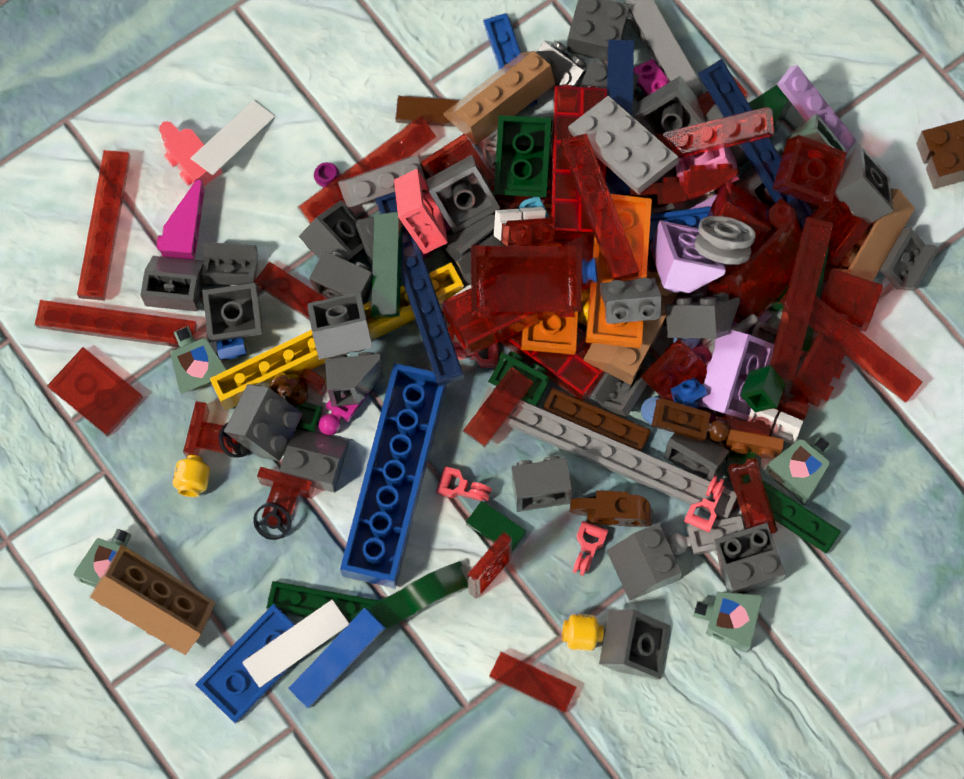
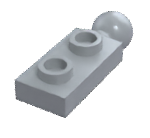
M741 516L715 521L709 533L695 526L687 527V537L674 533L667 538V541L674 555H681L688 547H691L694 556L716 551L714 539L742 531L744 526Z

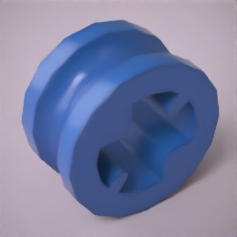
M592 258L591 261L581 259L583 283L586 284L589 280H593L594 283L598 282L596 258Z

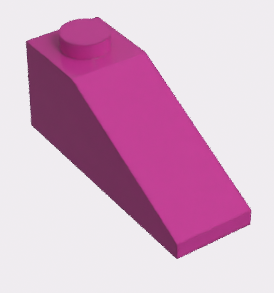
M202 180L194 182L164 224L162 235H158L157 250L161 252L163 257L196 259L205 194Z

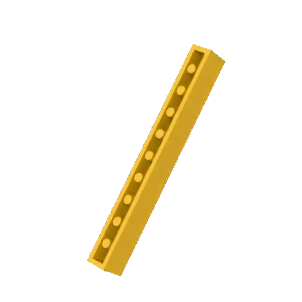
M452 263L429 273L439 305L464 289L463 283ZM404 285L400 287V316L374 319L371 316V301L364 304L371 341L415 320ZM309 330L209 379L224 410L227 411L237 406L247 384L269 388L274 377L280 372L299 376L324 364L325 359L329 358L319 359L312 330Z

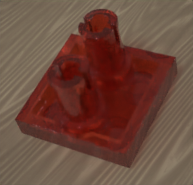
M679 338L675 343L670 344V348H666L665 353L656 362L650 364L651 367L641 376L663 399L672 402L674 400L671 388L692 378L697 379L703 384L707 375V365Z

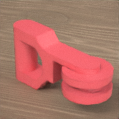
M481 339L479 343L464 344L471 352L492 342V340ZM454 342L453 346L458 360L465 359L467 354L460 342ZM499 342L487 347L488 359H482L478 352L470 355V360H475L481 368H496L499 362Z
M444 467L436 493L449 498L459 495L478 501H488L490 498L488 494H491L492 489L484 484L473 482L471 484L472 489L466 492L469 483L463 479L460 470ZM452 477L460 479L459 486L454 490L448 489Z
M714 476L706 493L708 497L713 493L715 502L713 503L703 498L702 502L692 504L684 522L708 533L717 517L714 510L725 487L723 485L725 480L721 479L720 482H717V476ZM704 507L709 509L711 513L709 520L695 515L696 508Z
M582 521L576 539L581 545V551L588 554L586 558H583V553H579L573 573L576 574L580 570V575L584 576L585 571L588 572L596 550L603 547L608 533L607 529ZM584 533L599 538L598 542L593 544L586 542L583 538Z

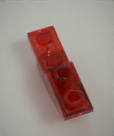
M717 164V169L706 170V165H691L690 171H683L684 182H680L679 177L663 178V183H653L639 195L657 194L658 205L693 200L728 184L739 175V169H733V164ZM630 187V195H633V196H634V195H638V194Z

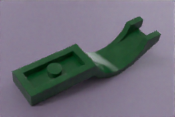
M460 560L415 580L400 591L366 608L386 627L383 630L385 631L414 616L434 602L472 587L473 583L465 578L461 570L463 564ZM362 610L350 615L351 620H353Z

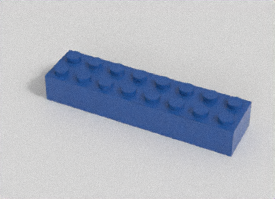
M396 363L393 364L340 567L342 577L396 589L447 384L438 387L432 371Z

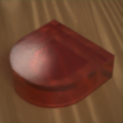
M304 369L300 374L299 379L305 382L307 387L323 395L327 385L320 375L309 369Z

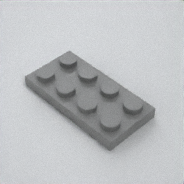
M609 96L568 126L571 135L638 195L679 163L676 154Z

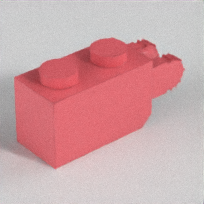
M171 121L162 122L159 131L165 142L163 144L167 152L164 154V157L172 167L177 166L180 169L179 175L187 186L193 185L196 180H202L203 186H205L222 174L220 168L212 175L190 159L204 146L192 129L179 131Z

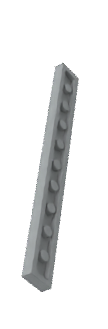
M488 387L478 408V414L689 505L702 502L703 498L713 503L715 502L713 493L709 497L706 496L710 481L491 387ZM724 488L714 510L717 517L722 519L728 518L738 493ZM699 507V509L710 513L709 509Z

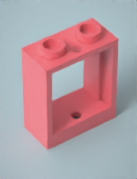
M415 169L395 179L398 217L422 252L426 254L447 244L444 216L430 195L427 182L419 170Z

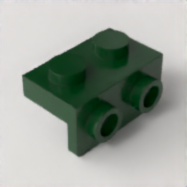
M512 351L508 355L501 352L499 356L501 359L488 382L537 407L551 381L546 376L548 371L537 364L529 367L522 363L523 357Z

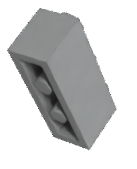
M416 155L342 180L338 184L346 206L352 207L395 192L394 180L415 169L419 170L424 179L425 176Z

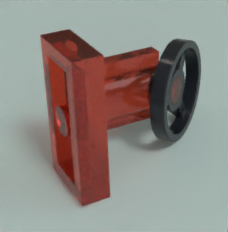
M195 402L183 449L186 458L188 455L199 456L200 449L225 453L232 458L244 457L250 453V450L247 449L242 454L241 444L224 432L228 422L224 425L208 423L210 410L207 403Z
M260 466L257 474L259 483L272 488L267 502L256 510L253 523L256 531L262 537L269 540H278L283 538L291 528V515L298 495L311 499L314 486L311 481ZM264 508V511L262 513V518L264 519L258 521V513L261 509ZM266 525L271 529L277 528L282 534L269 535L260 526Z

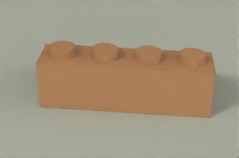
M535 51L523 52L443 114L477 145L498 129V115L515 116L555 84L551 65Z
M891 189L894 211L867 226L860 218L856 219L848 206L829 238L830 240L825 245L829 247L823 279L846 291L860 293L868 291L915 209L899 189Z
M647 271L646 278L655 279L661 294L660 318L643 321L641 348L592 343L583 360L632 385L667 320L666 305L676 302V298L680 295V292L675 293L663 288L658 272Z
M123 545L118 548L89 597L184 655L188 653L202 634L216 603Z

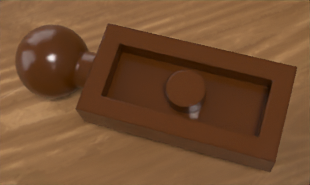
M663 398L656 401L651 425L653 427L700 441L706 439L707 433L712 440L717 442L725 440L729 435V426L726 422L722 420L709 422L711 414L709 412Z

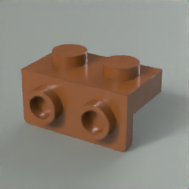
M731 422L729 424V435L726 439L725 449L731 448V451L739 454L752 452L762 458L773 459L781 454L784 439L772 436L773 430H771L770 434H767L748 425Z

